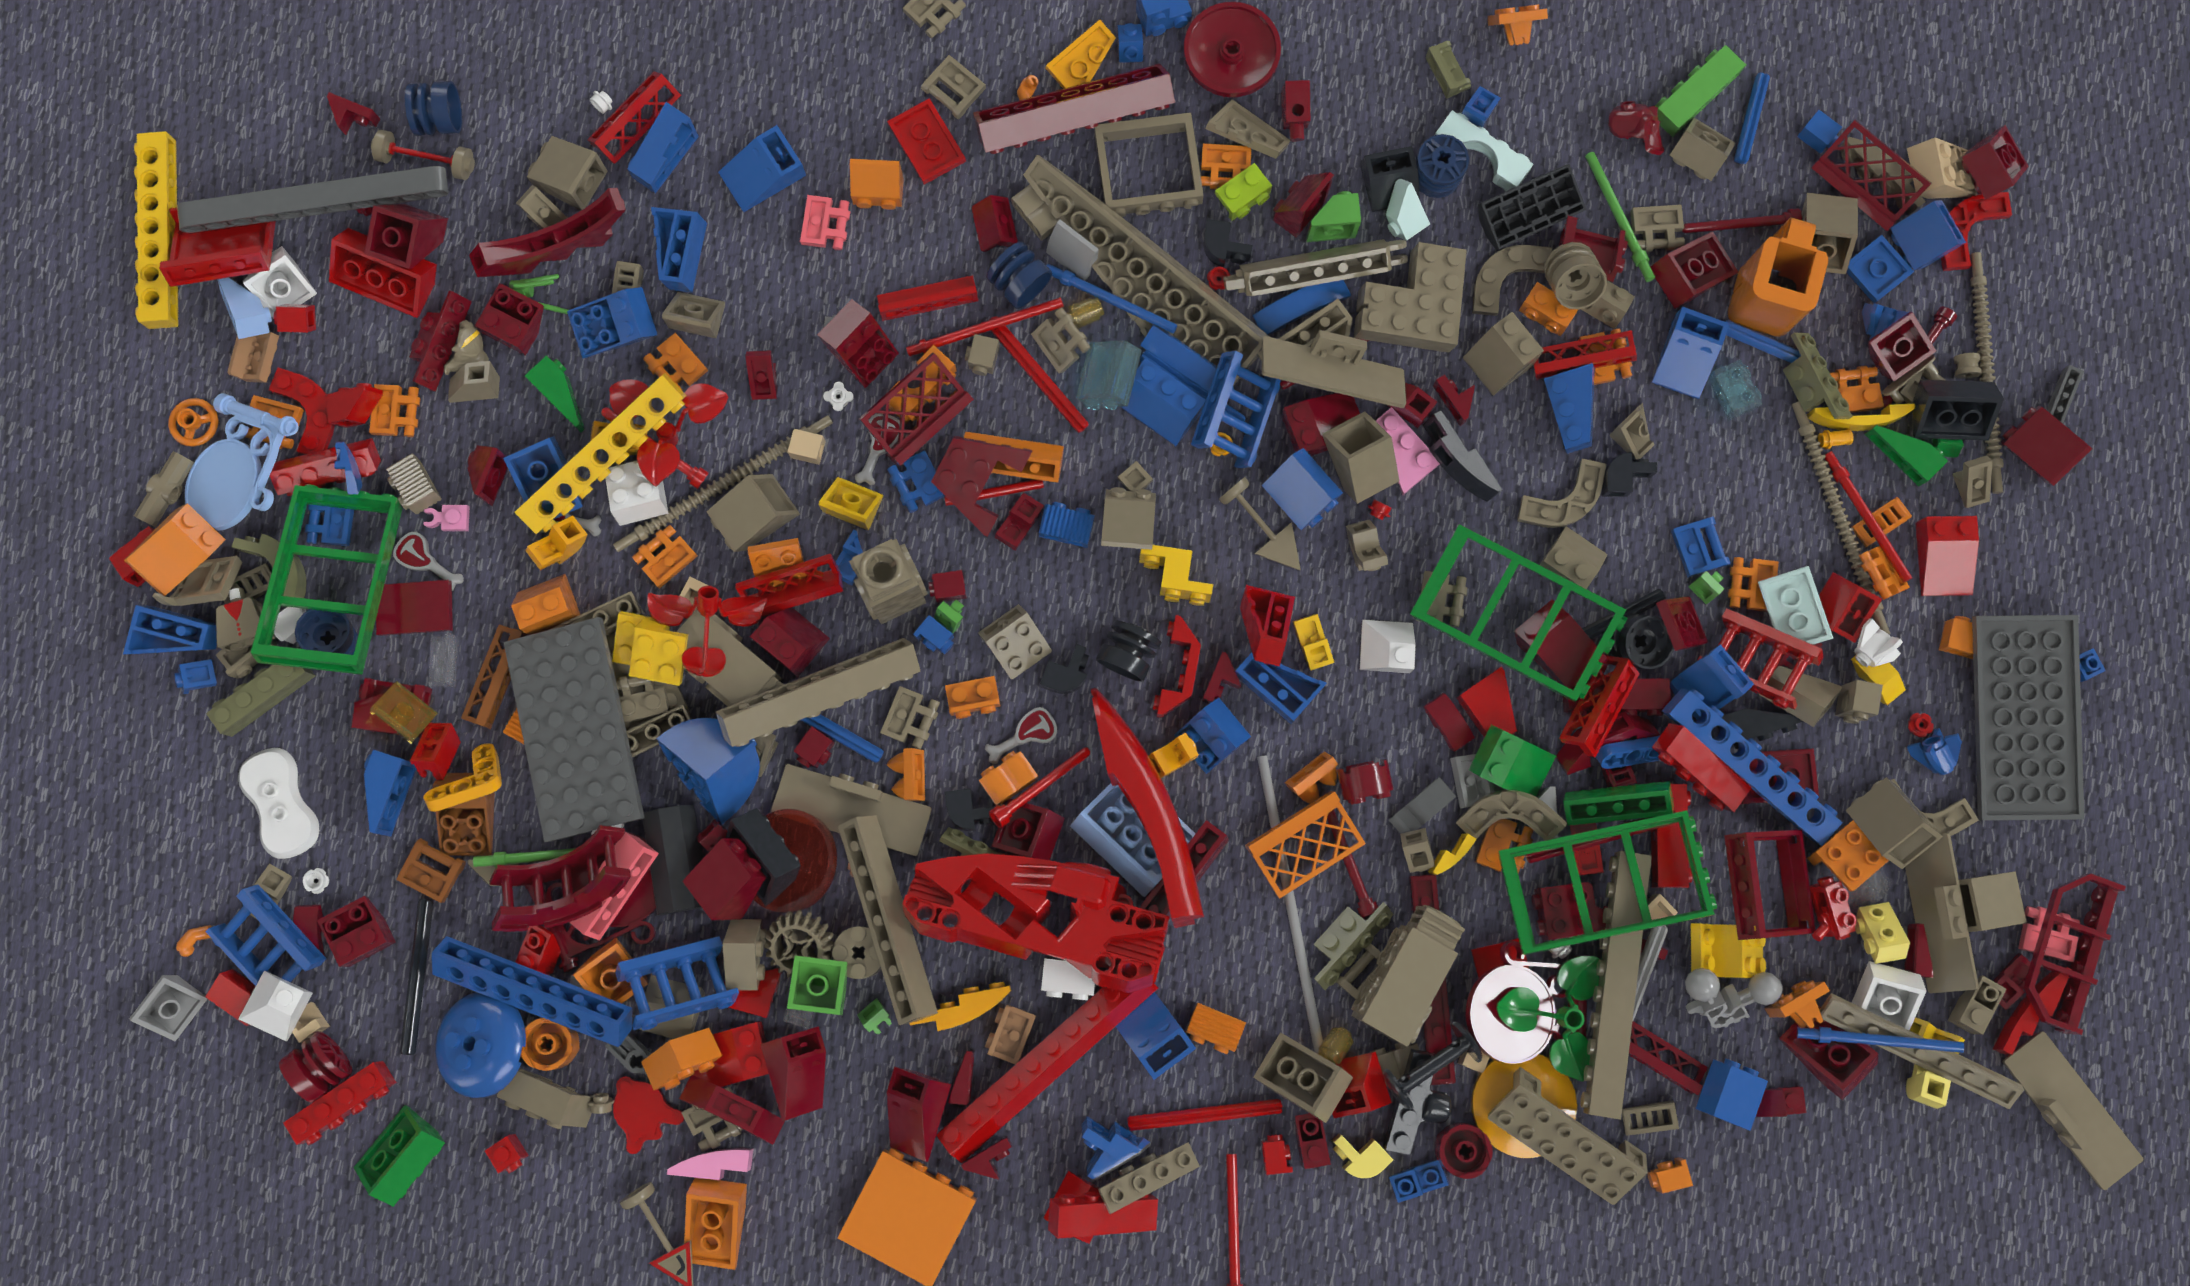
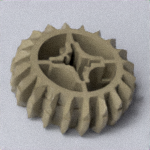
M801 909L795 915L790 910L785 916H778L776 921L772 922L769 926L770 930L765 934L767 940L764 943V948L769 949L766 952V957L773 958L771 966L778 965V973L783 972V970L787 971L788 978L792 976L795 956L827 960L833 957L832 950L835 942L831 941L833 932H826L828 924L821 925L819 923L821 921L820 916L816 919L811 918V912L803 916ZM781 934H783L785 937L784 941L787 944L786 949H784L782 945ZM813 940H815L818 947L817 956L813 952L815 950L811 944Z

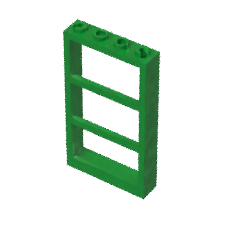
M311 484L305 486L295 485L251 649V654L257 663L363 674L403 509L397 497L385 493L373 495L361 490L359 494H348L347 491L340 488L323 489ZM307 504L387 513L388 517L379 554L297 545ZM294 554L376 564L366 606L283 596ZM287 606L363 615L354 655L271 646L280 607Z
M1460 524L1410 613L1411 617L1575 703L1578 698L1584 699L1591 687L1586 684L1591 675L1597 676L1603 663L1599 662L1603 652L1609 654L1615 643V640L1611 639L1615 630L1621 632L1628 619L1623 616L1626 609ZM1468 538L1511 560L1470 636L1427 614ZM1519 565L1563 587L1522 663L1478 641ZM1570 591L1615 613L1574 690L1529 668Z
M1686 810L1498 851L1522 955L1715 915L1714 909H1717L1715 896L1713 893L1709 894L1707 883H1710L1709 873L1706 867L1702 868L1700 857H1703L1702 846L1699 841L1695 842L1693 834L1694 831H1697L1694 817L1689 816ZM1678 822L1701 910L1652 920L1630 833ZM1621 835L1642 922L1593 932L1572 845ZM1563 847L1584 934L1535 944L1514 857Z

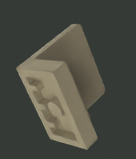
M1019 604L978 632L1010 679L1016 678L1052 652V649L1029 614Z

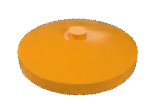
M1540 1054L1531 1060L1516 1064L1493 1060L1486 1066L1483 1073L1479 1074L1473 1087L1471 1108L1477 1128L1488 1136L1492 1146L1497 1150L1519 1158L1539 1157L1541 1155L1490 1121L1488 1114L1513 1089V1074L1521 1067L1541 1081V1096L1576 1120L1577 1098L1573 1084L1567 1075L1558 1072L1552 1066L1549 1058Z

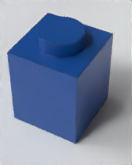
M1818 110L1797 137L1821 154L1826 147L1829 149L1839 138L1837 133L1841 130L1842 126Z

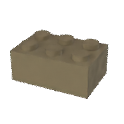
M1281 1032L1253 1077L1267 1088L1327 1123L1353 1079L1341 1067Z

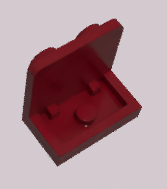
M1583 882L1581 885L1593 932L1599 931L1593 887L1591 883ZM1572 884L1534 889L1535 894L1531 897L1534 910L1538 911L1539 920H1536V931L1538 936H1542V940L1568 938L1584 934Z

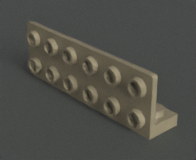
M1521 1067L1513 1074V1089L1488 1114V1119L1612 1205H1615L1648 1173L1647 1158L1643 1151L1627 1140H1624L1619 1145V1150L1544 1099L1541 1096V1081Z

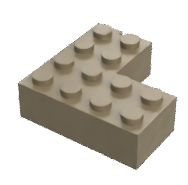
M1418 242L1410 252L1407 288L1365 282L1358 290L1356 312L1359 313L1355 318L1354 338L1440 352H1450L1458 345L1467 250Z

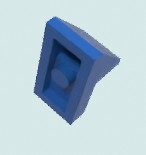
M1480 86L1466 104L1462 114L1475 126L1484 127L1501 98Z

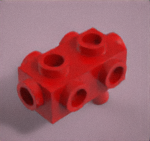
M1833 876L1821 877L1817 879V884L1810 886L1811 899L1820 925L1813 932L1812 937L1817 941H1821L1825 936L1835 937V940L1849 938L1851 936L1850 933L1856 931V917L1851 913L1847 902L1849 893L1843 888L1841 881H1834Z

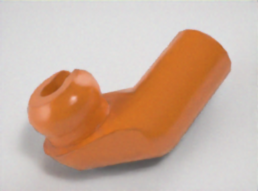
M1029 75L1023 79L1017 90L1019 100L1032 97L1038 85L1036 76Z
M208 925L187 930L177 942L176 950L179 951V954L183 957L192 955L194 952L193 945L196 941L211 938L206 931L212 926Z

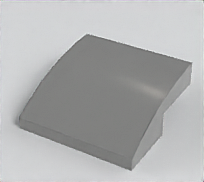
M1059 220L1050 236L1046 253L1069 271L1075 273L1078 278L1086 281L1091 274V266L1098 259L1099 249L1062 220Z
M1476 754L1450 758L1460 809L1471 807L1476 801L1487 794L1507 790L1468 770Z

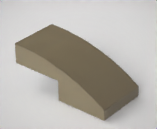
M269 864L254 885H259L278 905L291 882L292 876ZM252 913L249 915L257 920V918Z

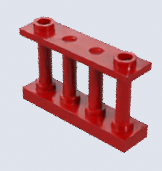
M1726 608L1722 615V620L1727 630L1718 645L1721 644L1727 651L1736 634L1743 633L1749 636L1750 641L1737 662L1743 672H1745L1760 644L1766 643L1773 646L1774 651L1759 678L1755 680L1749 677L1754 683L1749 690L1773 700L1772 703L1780 708L1787 709L1789 707L1795 710L1797 707L1796 698L1791 696L1807 665H1811V663L1817 666L1820 665L1824 658L1822 648ZM1789 653L1796 656L1798 661L1782 690L1780 691L1768 686L1767 683L1782 656Z

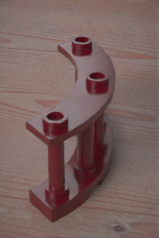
M599 825L595 833L581 846L549 861L529 865H497L489 880V884L502 886L503 906L499 907L492 921L493 931H528V926L544 924L545 928L562 925L594 912L602 907V902L607 898H614L631 878L630 869L618 868L616 863L615 845L625 834V828ZM605 856L606 866L598 874L597 861ZM587 868L589 884L574 893L572 874ZM561 878L563 898L545 903L543 883ZM532 885L534 905L514 907L513 886Z

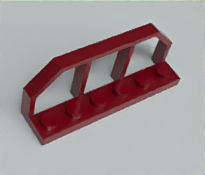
M2091 873L2084 874L2052 890L2023 987L2040 1021L2056 1027V1031L2064 1034L2082 1035L2083 1029L2078 1028L2090 985H2097L2098 980L2094 979L2093 975L2103 942L2111 939V935L2106 934L2118 892L2125 891L2126 888L2124 885ZM2087 881L2098 884L2091 894V901L2093 903L2091 910L2085 915L2084 925L2056 915L2064 892ZM2054 922L2083 933L2078 939V954L2076 960L2071 963L2070 969L2043 960ZM2041 967L2070 977L2069 984L2065 986L2062 992V998L2064 999L2062 1007L2057 1011L2055 1019L2050 1017L2035 988Z

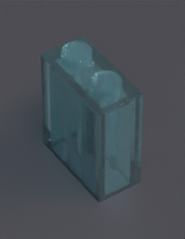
M1127 341L1089 343L1091 348L1087 351L1076 399L1085 403V407L1092 410H1099V407L1116 410L1117 407L1128 406L1141 349Z

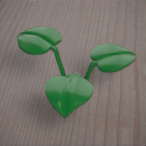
M1594 956L1574 957L1563 963L1558 970L1557 984L1562 989L1567 990L1565 997L1570 1007H1561L1557 1013L1539 1011L1540 1001L1537 994L1525 987H1517L1510 990L1496 1006L1497 1013L1502 1022L1515 1031L1528 1032L1533 1030L1537 1025V1015L1555 1018L1561 1027L1567 1028L1562 1034L1563 1039L1555 1040L1551 1045L1549 1059L1552 1066L1558 1072L1581 1082L1584 1081L1585 1066L1589 1065L1590 1055L1587 1054L1588 1040L1583 1034L1575 1032L1583 1026L1584 1015L1578 1009V1005L1573 1002L1571 996L1576 1000H1587L1593 996L1595 986L1599 985V975L1596 973L1599 958Z

